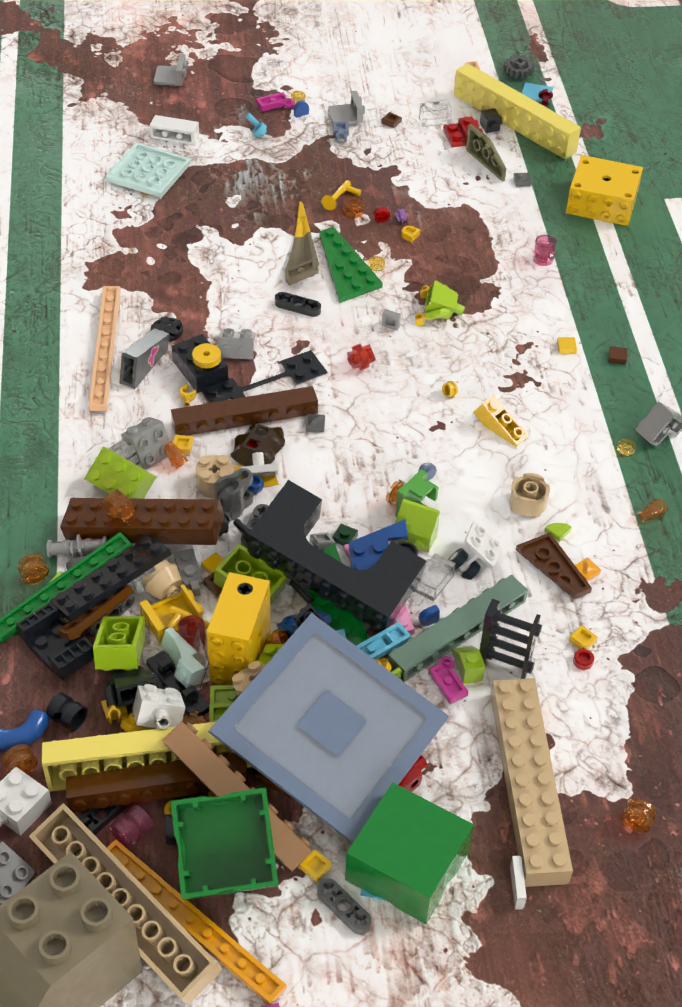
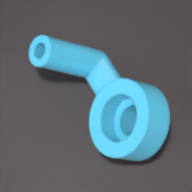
M247 113L245 117L255 126L252 134L256 137L264 136L267 132V126L263 122H259L250 113Z

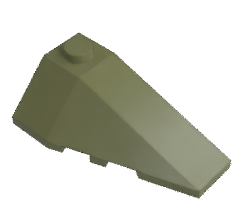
M469 124L466 151L504 182L507 168L493 142L483 132Z

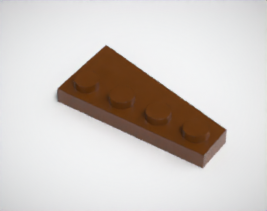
M551 533L516 546L517 552L573 599L591 593L592 587Z

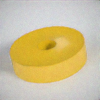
M205 343L198 345L192 352L193 362L200 368H213L221 362V350L214 344Z

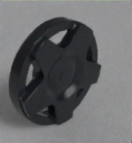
M161 317V319L151 325V330L155 328L169 333V336H171L169 337V342L178 339L183 334L182 322L175 318Z

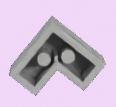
M658 402L651 408L650 413L639 422L635 430L649 443L658 447L669 433L676 437L682 431V417L675 410Z

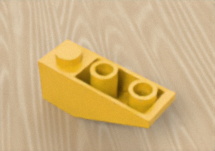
M494 394L473 411L486 428L515 447L528 437V434Z

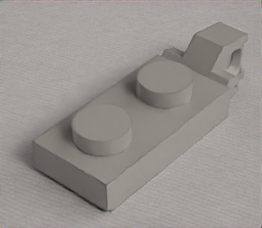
M193 548L174 552V559L182 578V584L186 588L190 587L194 597L200 596L199 585L203 584V578Z

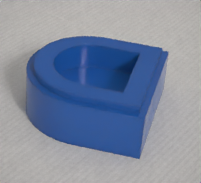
M303 100L298 101L294 106V116L298 118L308 115L309 105Z
M437 605L426 608L419 614L418 619L423 626L437 623L440 619V610Z

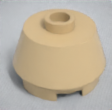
M164 560L155 565V570L150 576L146 574L141 581L145 591L160 600L173 596L182 584V578L177 565Z

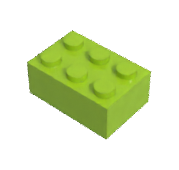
M103 446L84 479L115 498L144 499L157 476Z
M238 544L215 569L213 583L223 589L229 572L269 580L271 605L285 589L287 577L280 570L270 568L260 558H253L247 551V548Z
M110 616L102 618L93 645L95 669H102L104 671L112 669H123L126 671L138 669L146 640L144 616Z

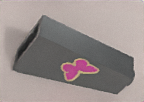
M154 328L122 352L120 384L134 389L137 388L168 350L169 333Z

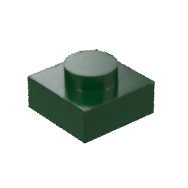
M340 524L332 538L337 544L344 546L356 539L358 530Z

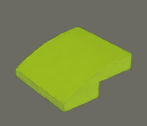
M233 685L210 686L209 722H217L238 698Z

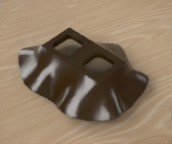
M258 423L251 425L246 433L235 437L234 451L230 454L231 457L243 466H253L252 454L262 452L264 465L271 464L275 460L276 454L285 445L283 429L281 427L270 428ZM258 429L268 431L265 436L255 434ZM251 440L260 443L257 448L249 447L247 444Z

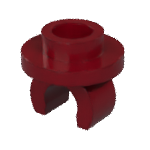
M543 89L538 94L539 98L542 99V105L548 106L549 99L553 98V92L549 89Z

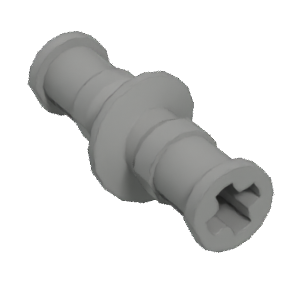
M77 534L76 540L56 542L48 540L46 545L47 555L49 558H52L54 555H71L73 559L82 557L84 553L90 554L107 542L108 537L103 536L102 539L87 538L82 540L80 534Z

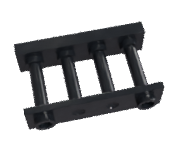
M492 599L485 613L479 649L484 664L486 666L488 659H495L522 669L521 679H525L527 673H532L535 662H532L536 637H539L543 626L539 624L541 615L537 614L532 624L503 614L499 610L500 601ZM500 621L529 631V636L501 627L498 622ZM496 634L527 644V648L497 639L498 636ZM494 647L525 657L524 661L497 652Z

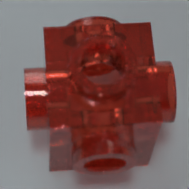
M361 343L351 347V351L347 352L348 363L353 369L360 368V370L370 367L369 363L376 361L370 344L364 346Z

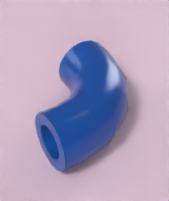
M33 710L21 726L14 729L0 728V750H19L30 746L46 730L50 721L49 715L43 711Z

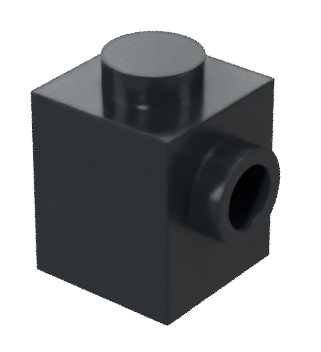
M495 108L481 110L480 124L485 133L500 131L502 117Z

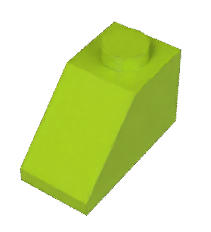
M472 645L453 648L452 654L462 683L469 684L483 681L485 664L480 650Z

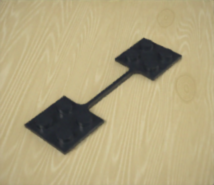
M309 350L281 360L280 363L285 369V372L244 387L238 386L235 380L231 378L200 390L208 403L246 397L243 393L244 391L286 376H290L296 384L328 372L315 354Z

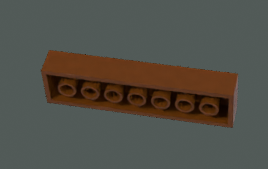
M70 498L60 528L65 540H76L77 534H80L82 540L87 538L102 539L103 536H107L108 540L121 532L131 544H137L142 538L151 535L163 544L216 545L225 515L219 499Z

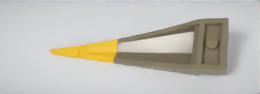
M301 201L299 202L294 242L285 269L288 285L298 283L319 273V262L305 209Z

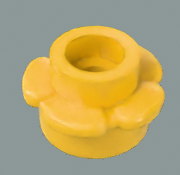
M447 381L442 385L444 396L455 397L458 392V386L454 381Z

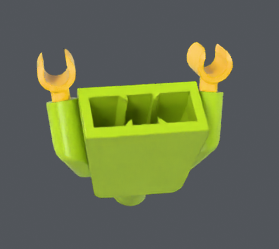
M434 280L430 288L427 285L421 288L420 297L426 298L424 313L426 314L416 313L415 323L417 326L424 325L426 319L428 321L437 318L448 320L453 313L462 315L465 306L457 303L458 293L447 285Z

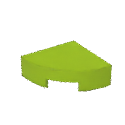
M552 523L545 527L544 532L551 533L560 542L571 532L572 526L565 523Z

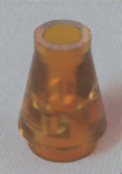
M172 441L163 446L172 467L174 466L178 469L189 461L187 455Z
M662 498L654 499L642 511L638 512L639 518L642 522H646L647 520L664 516L668 512V506Z

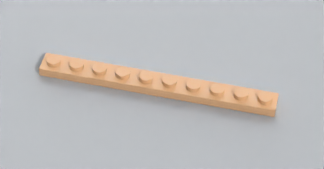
M103 286L88 406L89 411H108L121 294L120 286Z

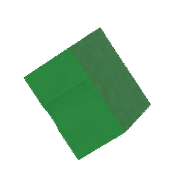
M392 782L346 853L345 880L374 896L386 899L397 909L427 924L442 899L445 887L455 877L469 853L474 824Z
M266 788L232 792L219 797L203 796L171 801L174 836L179 851L178 872L181 898L183 900L279 887Z

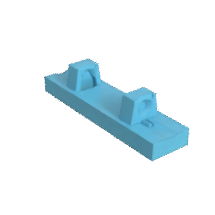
M397 622L358 644L357 647L375 660L386 654L388 655L394 648L404 645L411 638V635L400 622Z

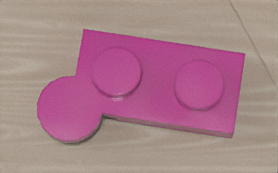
M284 92L256 98V104L261 111H268L283 106L286 108L295 106V101L292 98L286 99Z
M444 656L439 659L438 665L429 668L428 674L449 704H452L467 697L469 691L453 670L455 666L454 660L449 656Z

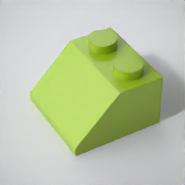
M403 499L395 523L406 519L408 540H398L397 542H409L415 545L417 549L429 552L437 538L440 510Z

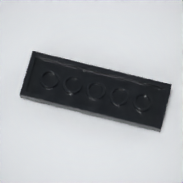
M151 535L144 537L134 546L125 549L122 554L107 561L99 569L93 570L87 577L75 582L73 586L64 592L58 593L50 602L58 608L59 613L71 622L172 555L167 546Z

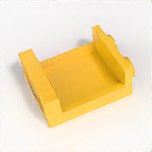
M184 584L180 585L179 593L153 605H150L147 599L139 602L141 616H144L146 624L158 643L162 642L165 627L173 618V615L169 614L172 605L203 619V607L200 603H196L193 592L190 589L187 590ZM181 619L174 630L181 634L198 625Z

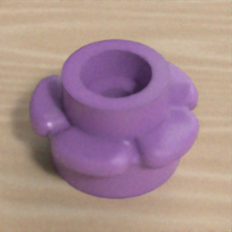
M404 208L397 209L398 212L395 213L397 221H401L404 224L403 222L408 221Z

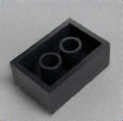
M203 334L171 346L174 364L193 389L196 390V393H200L202 388L229 379L228 365L222 357L221 362L213 368H200L194 364L192 358L194 348L201 344H210Z

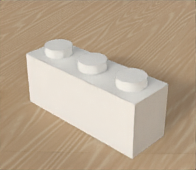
M155 115L150 123V138L194 145L199 136V122Z

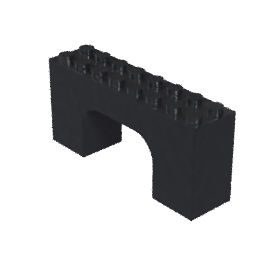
M287 480L248 533L247 551L255 559L260 558L265 561L270 568L280 570L288 579L298 581L303 588L313 590L323 600L333 602L338 609L348 611L356 620L368 623L373 630L380 632L390 627L422 579L427 560L391 541L379 560L371 568L355 570L311 545L306 539V536L320 518L322 499L294 482Z

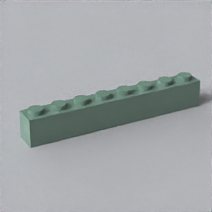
M512 574L507 578H502L493 587L485 589L478 597L471 598L461 608H456L450 615L440 618L430 628H425L421 634L408 639L399 648H394L388 654V661L392 666L391 671L399 667L402 670L401 680L403 682L407 681L451 652L453 648H457L483 630L485 613L492 599L500 601L499 610L507 615L526 602L528 589Z

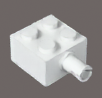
M145 684L144 686L138 685L132 710L137 726L167 729L168 727H176L183 720L185 705L178 690L174 688L159 689L154 685Z
M15 767L0 781V827L5 824L21 836L51 806L52 801L47 788Z

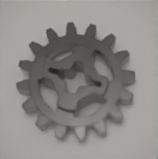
M510 56V59L506 58V61H504L503 70L506 71L505 74H510V77L515 76V78L523 79V76L528 78V75L532 76V73H534L535 63L532 62V59L528 60V57Z

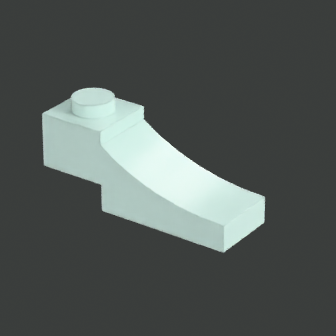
M172 627L165 629L161 646L167 651L175 664L176 671L174 676L186 688L190 687V685L200 684L205 668L196 660L198 652Z

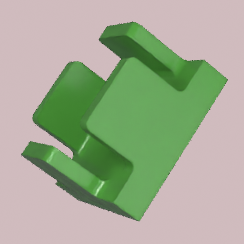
M421 469L397 491L396 517L398 516L403 499L422 505L424 504L421 501L425 499V496L433 501L438 499L439 487L427 480V472Z

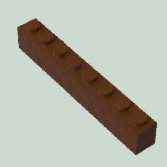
M309 386L170 409L171 422L176 435L188 436L306 416L307 414H318V399L314 387Z
M236 753L221 754L230 763L227 767L233 773L237 770L246 779L244 784L249 786L247 762ZM180 760L66 777V801L72 812L90 810L92 807L94 809L106 808L113 805H128L131 803L211 792Z

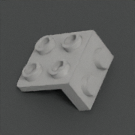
M179 54L177 66H157L154 84L161 86H183L184 78H186V69H188V60H186L185 54Z
M351 91V104L328 106V112L332 123L348 122V124L363 123L365 106L362 105V98L358 95V92Z
M231 328L221 331L218 337L221 357L253 359L255 332H252L251 329H242L241 332H238Z
M152 417L144 418L141 423L127 428L121 434L123 441L133 444L141 468L145 470L173 454L172 446L161 420Z
M3 841L0 842V905H2L23 889L35 874L34 869Z

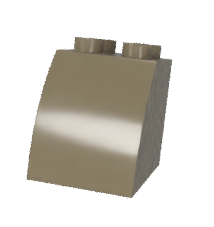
M69 852L0 905V1007H101L143 972L133 917L72 852Z

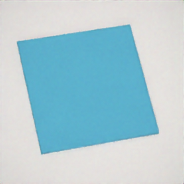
M525 82L522 94L534 101L542 102V99L538 96L539 92L543 89H549L552 92L553 87Z

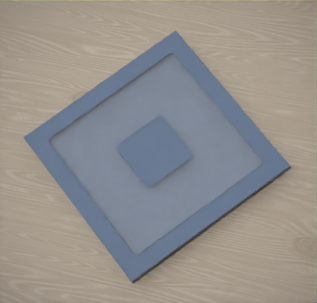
M311 613L210 728L208 733L353 844L392 782L399 785L447 721L449 715Z

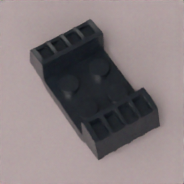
M49 602L22 621L16 623V632L48 669L64 680L94 659L93 645L85 636L74 640L61 638L57 630L65 624L60 620L58 608Z

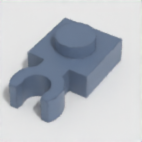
M333 122V136H336V142L340 138L347 142V136H349L348 122Z

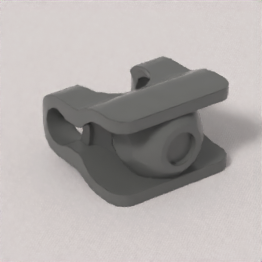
M240 468L230 475L223 476L214 484L215 499L220 500L223 508L230 510V518L233 520L240 517L244 509L249 507L254 501L253 492L248 490V487L253 483V473L246 468ZM242 476L248 477V478L242 479L241 481L239 480V478L242 477Z

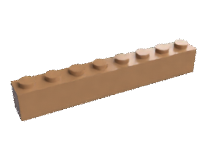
M181 721L162 739V742L216 797L232 792L255 789L254 787L249 789L244 784L246 779L237 770L233 773L227 767L230 763L221 754L217 757L211 751L214 747L208 740L204 738L201 741L195 735L198 731L189 722L185 725ZM268 803L275 856L292 873L312 852L309 849L311 844L302 835L298 838L292 832L295 828L286 819L282 822L276 816L279 812Z

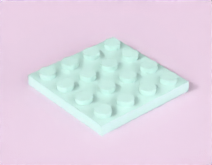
M136 142L106 175V181L162 198L189 167L191 158Z

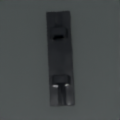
M164 650L146 660L147 666L152 672L159 675L165 688H174L181 693L185 705V713L192 721L209 712V704L193 685L186 688L174 676L176 671L175 664Z

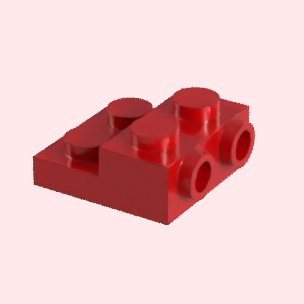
M473 116L458 118V123L443 125V131L452 148L467 145L469 124L483 132L482 128H478V120H474Z

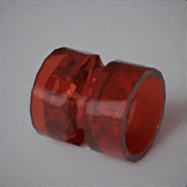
M188 615L183 617L178 623V633L199 653L206 646L205 623L199 616Z

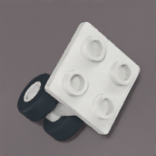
M474 521L464 540V544L472 550V553L468 556V553L463 548H460L449 557L446 565L452 571L459 569L463 572L461 577L472 580L481 568L480 564L475 560L480 558L492 569L496 564L502 547L495 538H492L486 532L483 526Z

